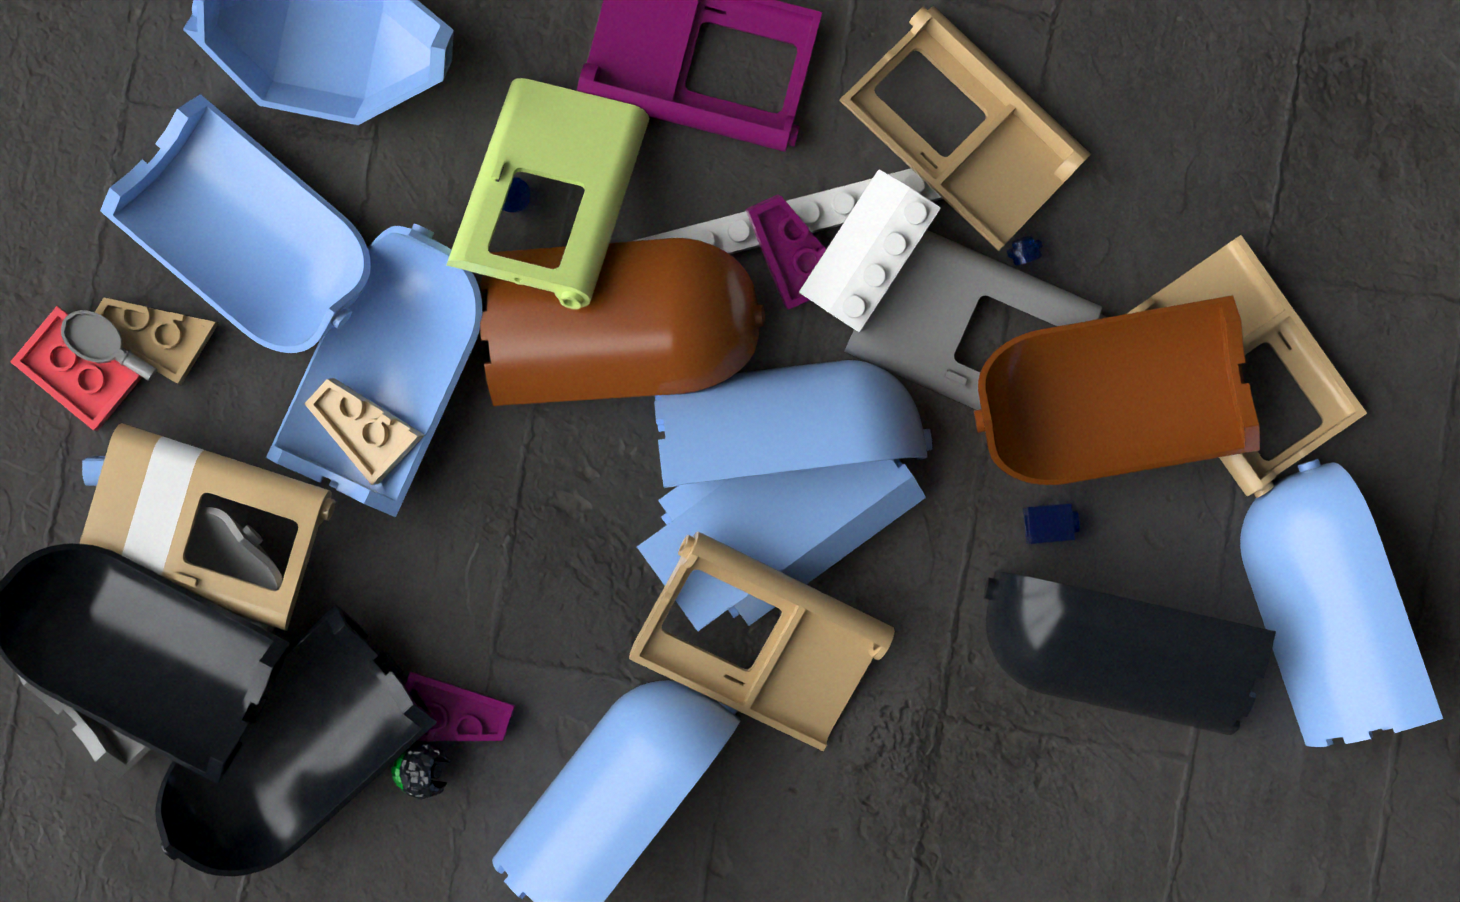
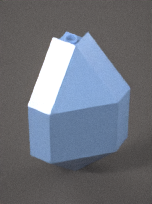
M193 0L192 15L183 28L259 106L353 125H360L442 82L452 62L454 30L418 0Z

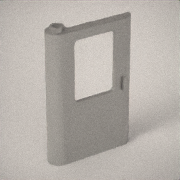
M926 230L861 331L853 330L844 352L979 410L981 409L978 393L980 372L958 363L954 358V354L980 297L989 296L1055 326L1102 319L1106 316L1100 314L1102 310L1100 305Z

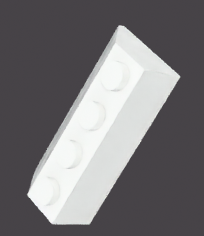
M879 169L799 293L860 332L941 207Z

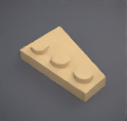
M103 298L95 313L110 320L119 330L123 340V348L128 351L131 350L134 355L157 368L158 373L179 385H182L219 324L210 320L166 312L109 298Z
M335 378L326 379L304 403L371 485L379 484L425 436Z

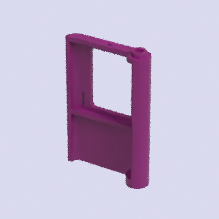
M603 0L587 63L583 65L577 91L638 106L645 110L649 117L786 152L788 145L795 146L800 126L793 123L822 12L778 0ZM711 23L788 43L796 47L797 55L783 108L779 113H771L687 90L685 86L701 25Z

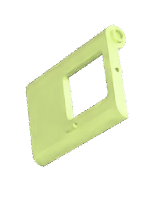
M525 78L514 79L511 82L446 265L514 282L519 285L554 292L560 303L570 309H580L589 305L649 122V116L645 110L632 104ZM517 172H526L578 185L585 189L561 264L556 269L494 255L488 251L511 183Z

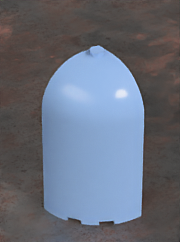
M201 94L177 108L166 130L155 143L161 149L148 164L142 159L129 173L109 188L100 211L255 342L269 349L284 353H297L311 348L334 326L339 329L347 322L352 315V311L349 308L358 298L368 281L371 262L363 237L342 213Z
M413 224L412 229L392 226L383 231L369 245L370 275L362 292L349 308L352 311V315L341 328L337 329L334 326L319 341L266 458L276 464L321 483L323 477L331 479L329 486L336 488L337 491L394 517L398 514L474 347L482 319L481 293L474 274L471 271L447 266L446 264L452 249L433 240L434 232L417 224ZM335 378L425 435L379 484L371 485L304 404L326 379Z
M840 360L736 373L725 381L703 390L683 394L654 396L658 432L665 431V439L658 440L664 488L683 484L902 458H917V460L927 458V451L932 450L930 429H923L918 409L908 390L888 371L863 361Z
M1319 459L1297 465L1298 473L1277 480L1273 483L1275 485L1274 488L1254 500L1243 522L1240 548L1243 564L1265 628L1276 631L1272 649L1306 746H1330L1334 744L1332 738L1339 737L1344 738L1345 744L1372 739L1374 737L1372 731L1383 729L1384 731L1393 728L1394 732L1397 733L1443 719L1378 529L1361 491L1350 474L1338 463L1320 464Z
M676 681L649 682L630 690L610 707L492 859L494 868L501 874L506 871L508 876L504 882L521 899L527 895L533 902H604L734 733L740 723V718L735 715L737 710Z

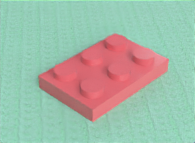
M56 306L10 362L93 431H98L142 379V376L121 365L116 360L108 363H95L73 353L67 347L61 335L62 322L69 314L61 307Z

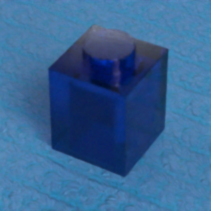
M1071 503L1023 508L1026 544L1075 540L1074 533L1080 530L1077 510L1072 511Z

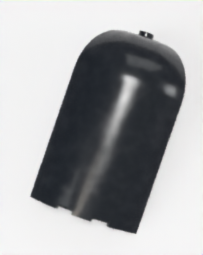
M73 543L54 545L35 551L20 560L0 580V655L22 679L44 694L219 784L243 746V743L239 741L249 725L248 721L256 723L268 700L264 693L270 678L274 680L278 678L290 642L134 561L99 546Z
M995 572L994 578L988 577L984 589L983 598L989 600L986 612V633L989 646L1001 668L1017 683L1042 694L1225 735L1234 734L1240 728V721H1237L1239 716L1247 717L1256 700V693H1252L1251 689L1256 677L1264 678L1276 631L1006 572Z
M337 605L333 606L289 647L278 678L276 680L270 678L264 693L268 700L256 723L248 721L249 725L239 741L243 743V746L219 784L172 761L161 783L155 809L157 828L162 841L160 846L169 858L173 860L178 858L201 872L216 876L248 875L280 863L300 848L437 723L432 711L418 690L413 689L410 692L400 680L399 676L404 672L386 651L379 655L365 640L369 633Z

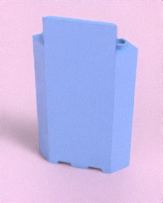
M899 459L683 484L677 486L658 500L667 512L661 516L666 526L638 545L637 548L664 586L681 558L678 555V551L684 538L687 535L693 536L697 531L804 584H808L921 502L926 496L907 466L902 464ZM693 570L675 600L697 631L704 628L727 610L733 618L741 615L748 626H750L775 608V606L701 570Z

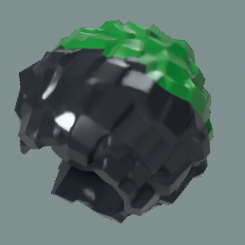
M420 741L414 743L394 761V765L391 768L392 779L404 793L411 797L422 800L436 796L444 791L447 782L431 780V778L438 779L442 772L441 765L434 764V761L450 763L451 760L437 746L429 744L427 741Z

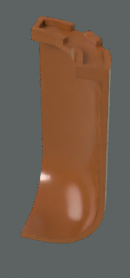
M666 238L609 243L590 304L580 309H570L563 306L554 292L519 285L482 274L481 290L483 293L488 292L487 311L482 312L480 330L481 340H488L491 362H486L484 368L493 406L671 395L703 390L725 381L746 365L756 349L759 329L764 327L766 322L764 305H758L753 282L745 268L724 250L694 239ZM566 246L490 253L556 269L561 264Z
M1233 295L1040 329L1022 334L1003 344L987 359L980 372L978 393L981 409L974 410L977 432L985 431L992 460L1002 471L1018 480L1039 485H1059L1259 451V422L1249 383H1244L1241 363L1246 362L1243 348L1242 322Z

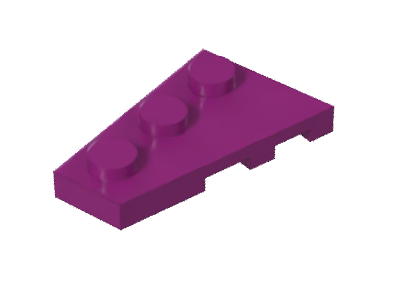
M779 194L746 208L745 210L784 307L789 310L809 301L810 299L799 293V291L827 249L818 241L807 225Z
M413 671L409 673L405 686L410 692L413 689L418 690L437 721L417 741H503L505 739L515 708L514 704Z

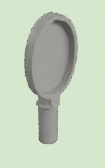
M78 310L70 313L63 320L61 326L62 338L67 347L77 356L95 363H108L116 360L148 381H151L155 376L157 368L134 355L131 350L128 351L123 348V340L119 330L104 316L87 310Z

